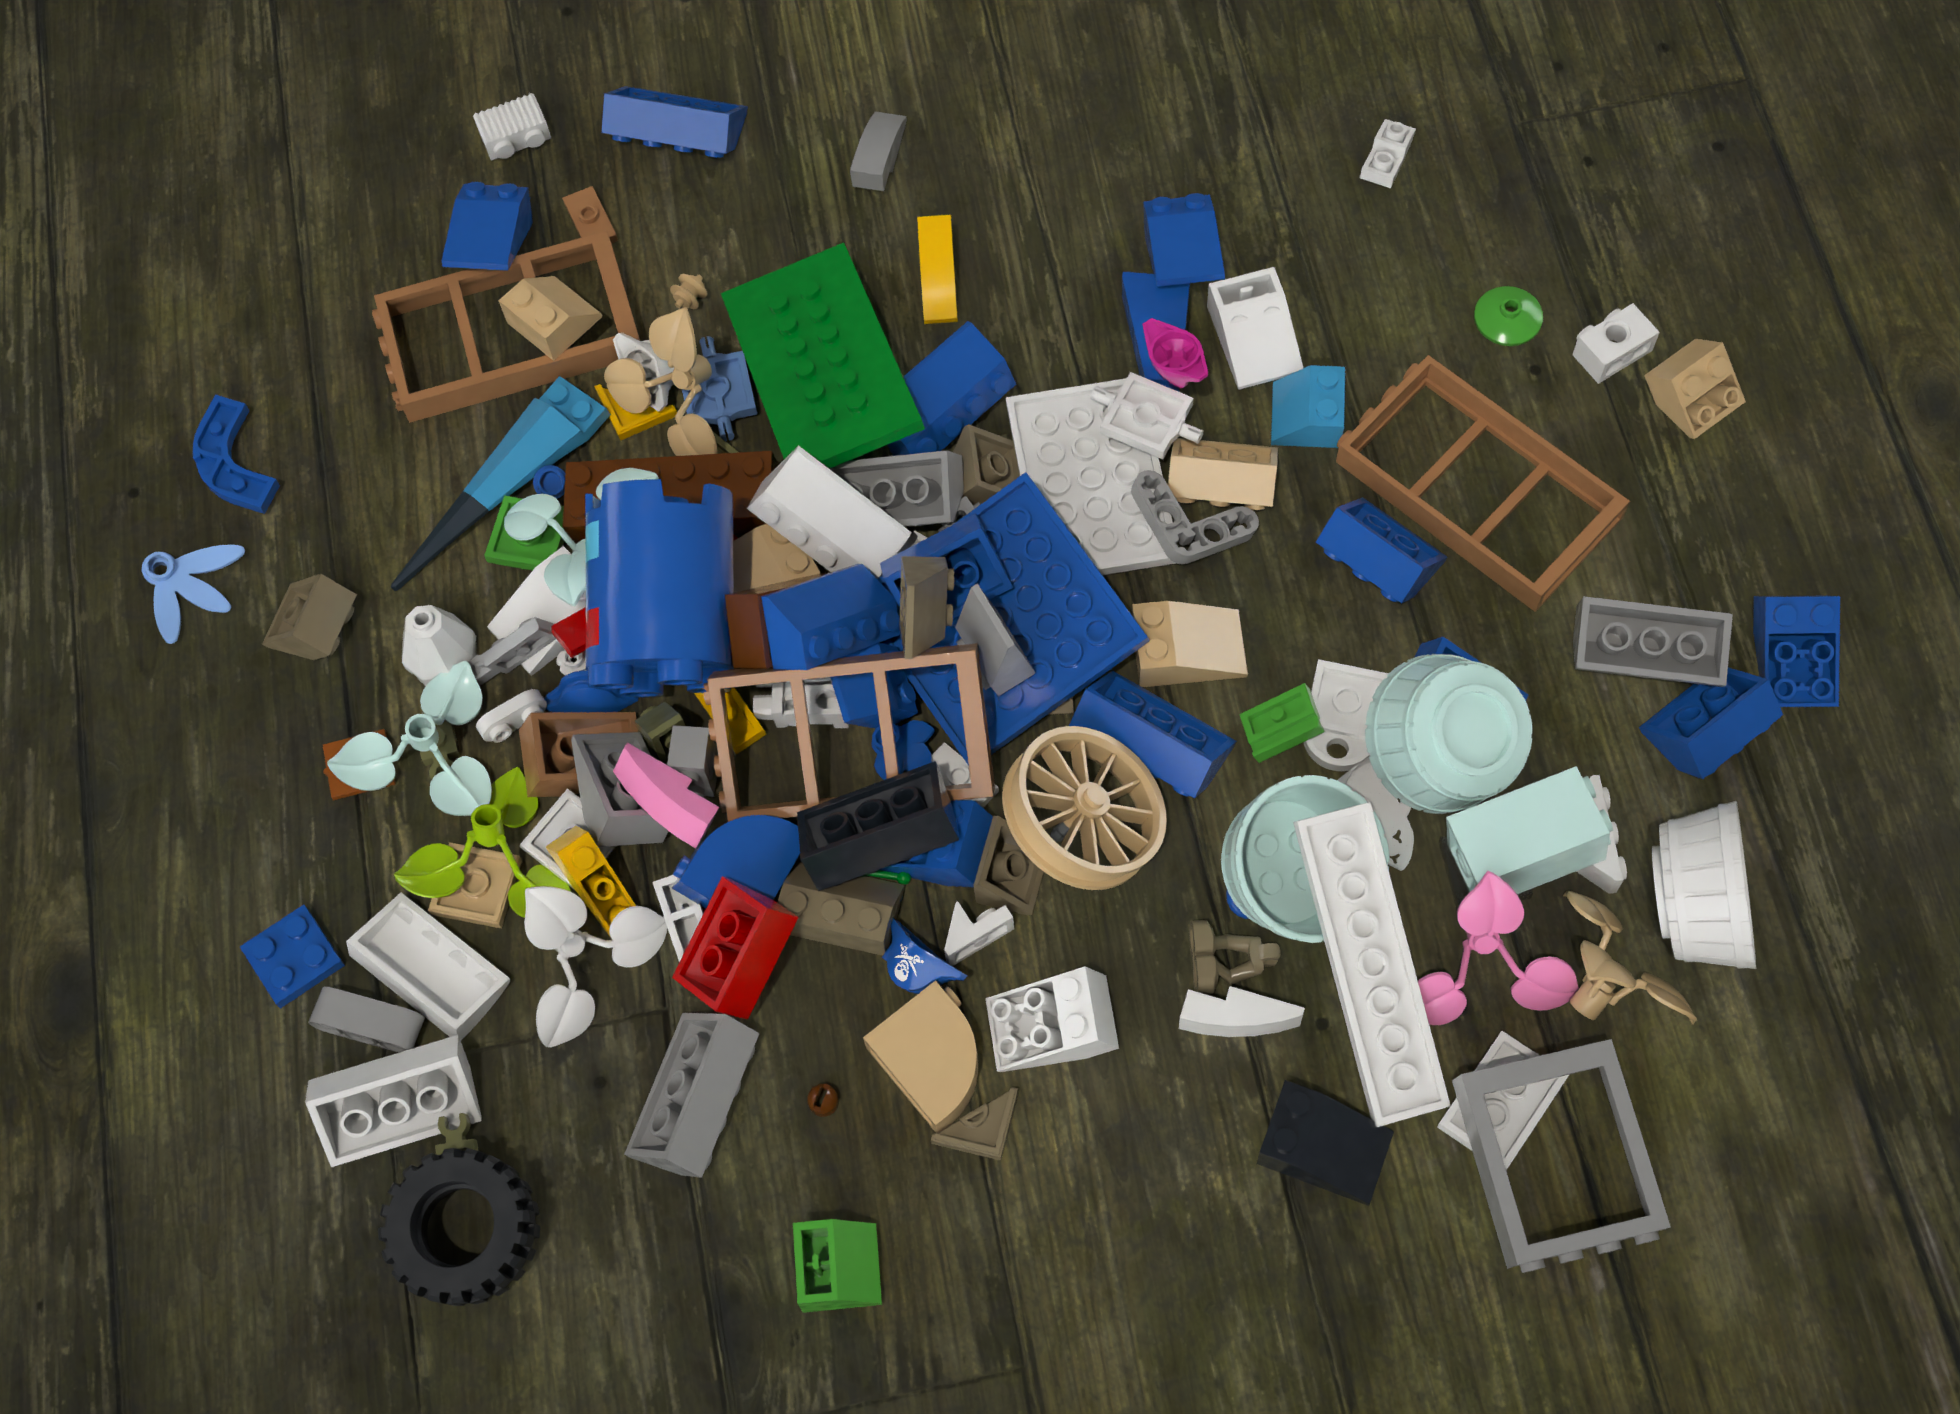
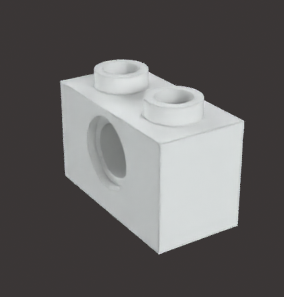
M1633 303L1623 310L1615 309L1607 315L1603 322L1595 327L1589 325L1577 335V342L1572 355L1599 384L1653 351L1660 332Z

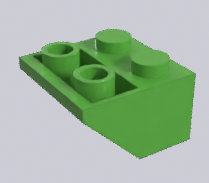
M838 1219L793 1223L797 1303L803 1313L882 1305L877 1225L875 1223Z

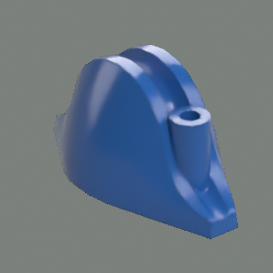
M586 669L564 676L559 685L544 697L547 703L545 710L551 712H618L639 701L638 697L621 696L620 689L589 688L588 671Z

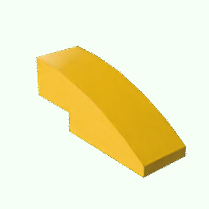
M951 215L917 217L924 324L958 322Z

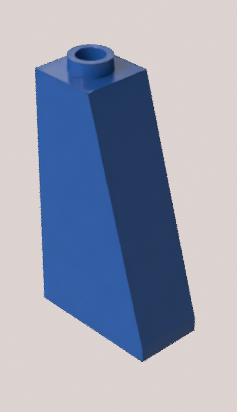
M1123 272L1122 299L1139 374L1144 378L1180 392V388L1164 379L1153 367L1149 358L1142 324L1153 318L1186 330L1190 283L1157 287L1154 274Z

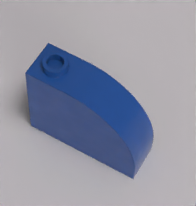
M767 815L744 816L729 821L717 828L702 841L690 858L685 855L682 857L672 874L677 877L672 889L706 909L721 877L724 876L774 900L800 854L798 826L782 818Z

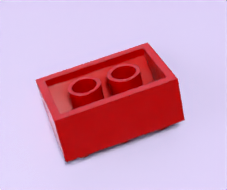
M722 876L672 978L714 1011L748 1019L799 917L778 902Z

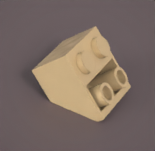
M1694 339L1644 375L1655 404L1692 439L1700 436L1746 402L1723 342Z

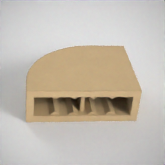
M935 980L865 1035L863 1039L866 1049L937 1134L950 1126L970 1102L977 1083L978 1055L970 1024L958 1008L962 1005L961 1001L948 986L942 989Z

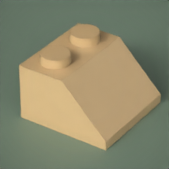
M555 276L522 279L498 300L507 323L553 361L602 318V314Z

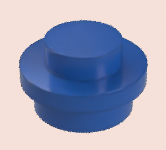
M554 465L540 468L533 479L536 493L548 494L556 499L563 496L565 492V472Z

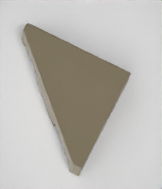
M1010 1088L1008 1092L990 1103L983 1104L960 1118L958 1122L937 1134H933L931 1144L1001 1161L1018 1096V1088Z

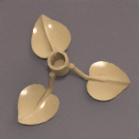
M683 307L658 317L649 328V340L654 353L660 359L668 360V366L674 368L673 372L646 381L645 370L639 362L630 358H621L609 364L605 370L604 379L610 394L617 404L630 413H641L650 406L651 394L648 389L649 387L672 380L677 388L690 390L675 415L677 424L669 427L667 431L670 447L676 456L717 454L715 436L707 421L692 413L683 416L695 395L702 391L699 384L708 380L712 374L709 361L704 356L697 355L691 318L687 307Z
M1570 890L1564 893L1563 896L1568 898L1572 906L1586 919L1599 925L1603 932L1599 946L1583 940L1580 944L1582 960L1587 974L1582 979L1584 983L1570 999L1571 1005L1579 1013L1591 1020H1595L1608 1003L1615 1006L1622 997L1640 988L1647 990L1653 998L1662 1004L1689 1017L1692 1025L1697 1021L1685 998L1672 985L1647 972L1641 975L1642 979L1635 980L1624 966L1614 961L1605 951L1612 935V930L1617 933L1623 930L1620 921L1612 911L1590 897ZM1614 983L1624 986L1620 991L1613 993V990L1616 988Z

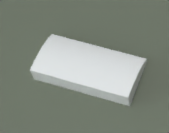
M402 892L346 941L350 957L449 1037L459 1035L460 1041L485 1016L510 983L508 976Z

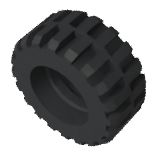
M457 1148L444 1149L441 1155L430 1153L422 1157L421 1165L416 1167L411 1164L402 1172L406 1178L401 1184L395 1182L392 1184L387 1193L393 1195L389 1206L382 1204L379 1215L386 1218L385 1227L378 1228V1238L386 1244V1249L381 1251L385 1263L391 1264L394 1268L391 1274L399 1283L406 1284L408 1291L424 1297L429 1301L453 1306H465V1304L469 1303L480 1304L487 1302L488 1297L492 1295L500 1296L509 1290L507 1285L512 1280L518 1281L526 1272L522 1269L526 1260L532 1261L536 1253V1249H533L532 1245L534 1238H540L541 1226L537 1225L535 1221V1216L540 1213L537 1202L532 1201L530 1196L533 1192L526 1181L519 1177L520 1173L513 1167L478 1150L467 1148L466 1151H461ZM467 1189L476 1191L483 1195L492 1207L494 1215L492 1237L484 1251L473 1261L464 1265L446 1264L433 1255L428 1243L427 1227L431 1213L445 1196L456 1190Z

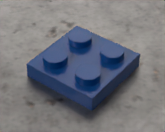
M305 905L297 908L240 946L266 990L280 1009L345 966Z

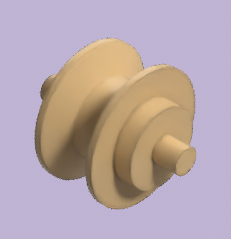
M680 274L679 281L681 285H672L670 287L677 308L680 309L682 306L697 309L699 307L696 298H706L707 296L702 276Z

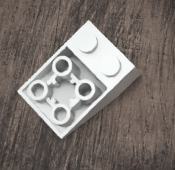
M1274 267L1209 283L1207 308L1238 390L1281 379L1303 369L1285 293Z
M1086 966L985 998L997 1072L1087 1059L1119 1049L1106 975Z

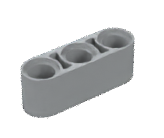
M322 987L308 1023L314 1028L330 1034L400 1053L414 1048L425 1017L418 1012L336 988Z

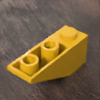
M574 826L545 847L566 879L610 936L609 928L616 915L622 910L636 905L589 832Z

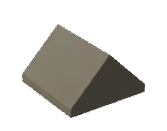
M993 816L974 882L975 901L978 904L998 909L1006 905L1011 912L1032 915L1044 871L1038 868L1021 850L1012 836L1006 820L1000 816Z

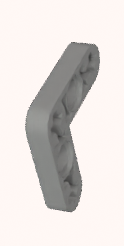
M1147 470L1139 473L1131 487L1133 499L1165 554L1171 561L1177 564H1188L1247 542L1252 538L1259 526V519L1256 513L1243 506L1232 508L1191 524L1165 479L1155 471ZM1145 484L1147 488L1153 487L1155 491L1152 492L1150 489L1144 490L1143 485ZM1157 512H1169L1173 516L1174 522L1167 524L1160 521ZM1238 521L1240 524L1245 523L1247 528L1245 529L1243 525L1233 527V525ZM1213 529L1217 531L1221 538L1220 541L1213 542L1208 540L1204 535V530ZM1193 539L1195 540V542H1193L1190 545L1188 550H1186L1184 547L1178 548L1176 546L1177 542H1179L1180 545H1187L1191 543Z

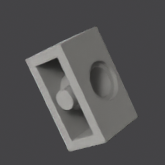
M673 725L667 765L692 779L689 790L701 797H714L717 781L714 770V756L718 755L715 741L710 739L709 728Z

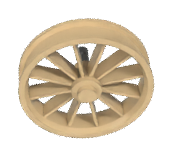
M1065 726L1049 730L1037 737L1027 747L1025 752L1012 764L1005 777L1002 804L1006 822L1012 836L1025 855L1038 868L1062 883L1087 890H1104L1119 886L1128 881L1141 867L1149 862L1162 845L1166 832L1167 818L1164 800L1156 780L1134 752L1103 732L1079 726ZM1059 751L1071 752L1073 772ZM1041 755L1053 774L1038 765L1033 759ZM1086 757L1101 765L1094 782H1089ZM1109 771L1123 786L1106 792L1101 787V784ZM1026 778L1048 793L1027 790ZM1129 793L1136 808L1110 804V801ZM1031 806L1061 811V813L1039 822ZM1121 821L1141 824L1142 836ZM1052 826H1055L1054 829L1051 831L1050 837L1045 830ZM1077 831L1081 833L1083 859L1067 851ZM1063 840L1061 846H1060L1058 843L1055 842V841L1061 842V841ZM1117 841L1136 853L1133 860L1129 861ZM1097 843L1112 866L1099 865Z

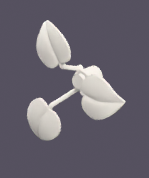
M547 886L525 889L526 911L524 925L526 935L534 946L546 950L555 949L558 952L557 960L561 962L569 982L568 988L560 984L549 987L539 1001L536 1012V1026L538 1036L544 1046L554 1047L576 1038L589 1027L595 1014V1004L592 996L585 990H576L577 982L569 965L568 958L579 955L585 947V942H590L605 948L613 947L612 959L619 966L636 967L644 964L657 953L664 942L668 929L664 917L643 906L626 908L619 912L611 922L609 934L612 940H604L579 930L586 921L587 909L585 903L576 894L565 889Z

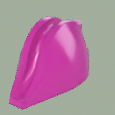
M1153 318L1142 324L1149 358L1153 367L1164 379L1178 388H1184L1189 382H1200L1208 376L1202 345L1193 334Z

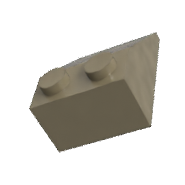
M901 556L899 628L905 659H913L945 638L946 626H952L953 606L952 604H946L947 591H953L954 569H948L945 557Z

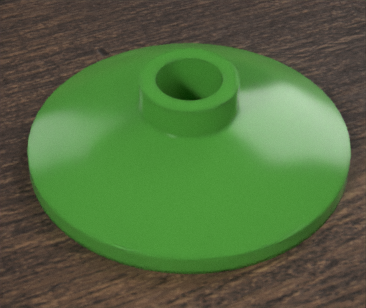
M1503 286L1489 290L1482 295L1475 307L1474 320L1480 333L1488 340L1503 346H1517L1529 342L1538 334L1543 322V311L1537 299L1527 291L1517 287Z

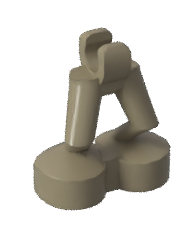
M1194 920L1190 922L1189 941L1193 960V984L1196 992L1214 994L1218 985L1219 975L1232 985L1262 974L1264 967L1275 966L1280 958V947L1277 943L1261 944V938L1255 936L1231 934L1215 936L1213 928L1207 920ZM1219 949L1248 953V961L1229 970L1218 962L1214 953Z

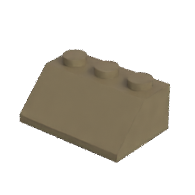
M797 862L783 882L778 903L799 917L790 934L791 936L883 956L890 946L892 938L891 924L893 918L897 920L905 885L867 876H859L838 886L818 891L803 863Z

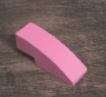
M627 743L613 770L614 774L633 799L655 821L696 849L711 825L719 806L689 790L688 788L692 782L691 778Z

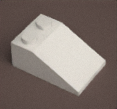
M564 546L534 568L489 623L488 629L498 640L516 631L525 620L537 617L556 624L586 607V590L574 607L555 596L545 582L544 571L550 561L562 554L572 555ZM555 639L521 663V665L532 676L565 649Z

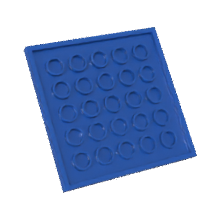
M1026 472L957 521L959 522L976 513L992 542L1013 588L990 599V601L1001 615L1035 671L1034 675L1000 696L991 687L987 690L983 688L991 755L1150 641ZM882 575L877 580L891 593ZM897 603V610L900 618V607ZM960 615L953 619L952 626H946L945 638L930 648L957 645L956 642L961 637L955 627ZM901 634L882 641L884 644L896 646L899 651H903ZM956 663L904 669L911 684L968 764Z

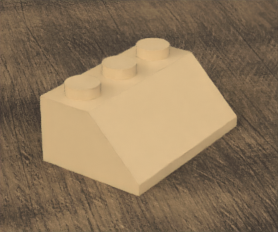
M1178 438L1173 442L1168 486L1176 500L1180 503H1193L1197 499L1207 500L1211 505L1220 507L1229 506L1230 503L1244 504V507L1252 510H1263L1265 506L1273 507L1278 447L1200 440L1196 444L1188 439Z

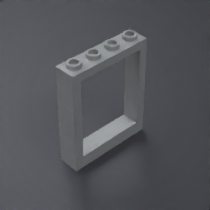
M1612 1039L1464 1073L1452 1080L1507 1269L1520 1266L1522 1273L1545 1268V1259L1558 1256L1560 1264L1584 1258L1582 1250L1596 1247L1598 1254L1622 1249L1620 1241L1634 1238L1636 1245L1660 1239L1659 1231L1671 1227ZM1599 1068L1645 1217L1528 1245L1484 1095Z

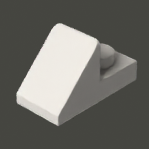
M956 901L944 949L946 962L954 966L1014 930L1013 916L1006 905L997 910L990 908L977 917V922L972 924L959 902Z

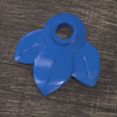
M912 720L902 726L893 724L899 774L933 762L932 754L924 744L934 733L932 726L919 720ZM878 726L872 735V748L877 754L874 767L882 780H885L887 776L880 726Z

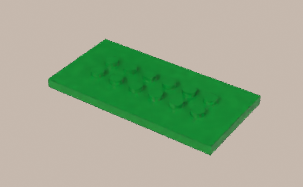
M845 243L831 247L721 293L784 459L799 445L830 469L925 429Z

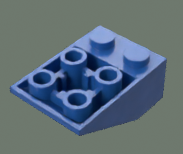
M1754 596L1753 634L1759 677L1769 679L1780 707H1839L1840 596Z
M950 801L956 816L958 841L879 870L894 873L905 872L910 874L911 878L944 886L974 887L993 816L976 801Z

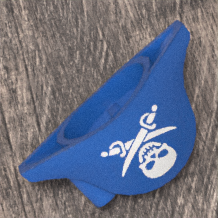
M893 918L891 924L892 943L882 958L887 961L888 973L891 980L897 986L911 993L919 994L935 980L939 985L954 980L963 981L967 977L966 974L941 959L903 924Z

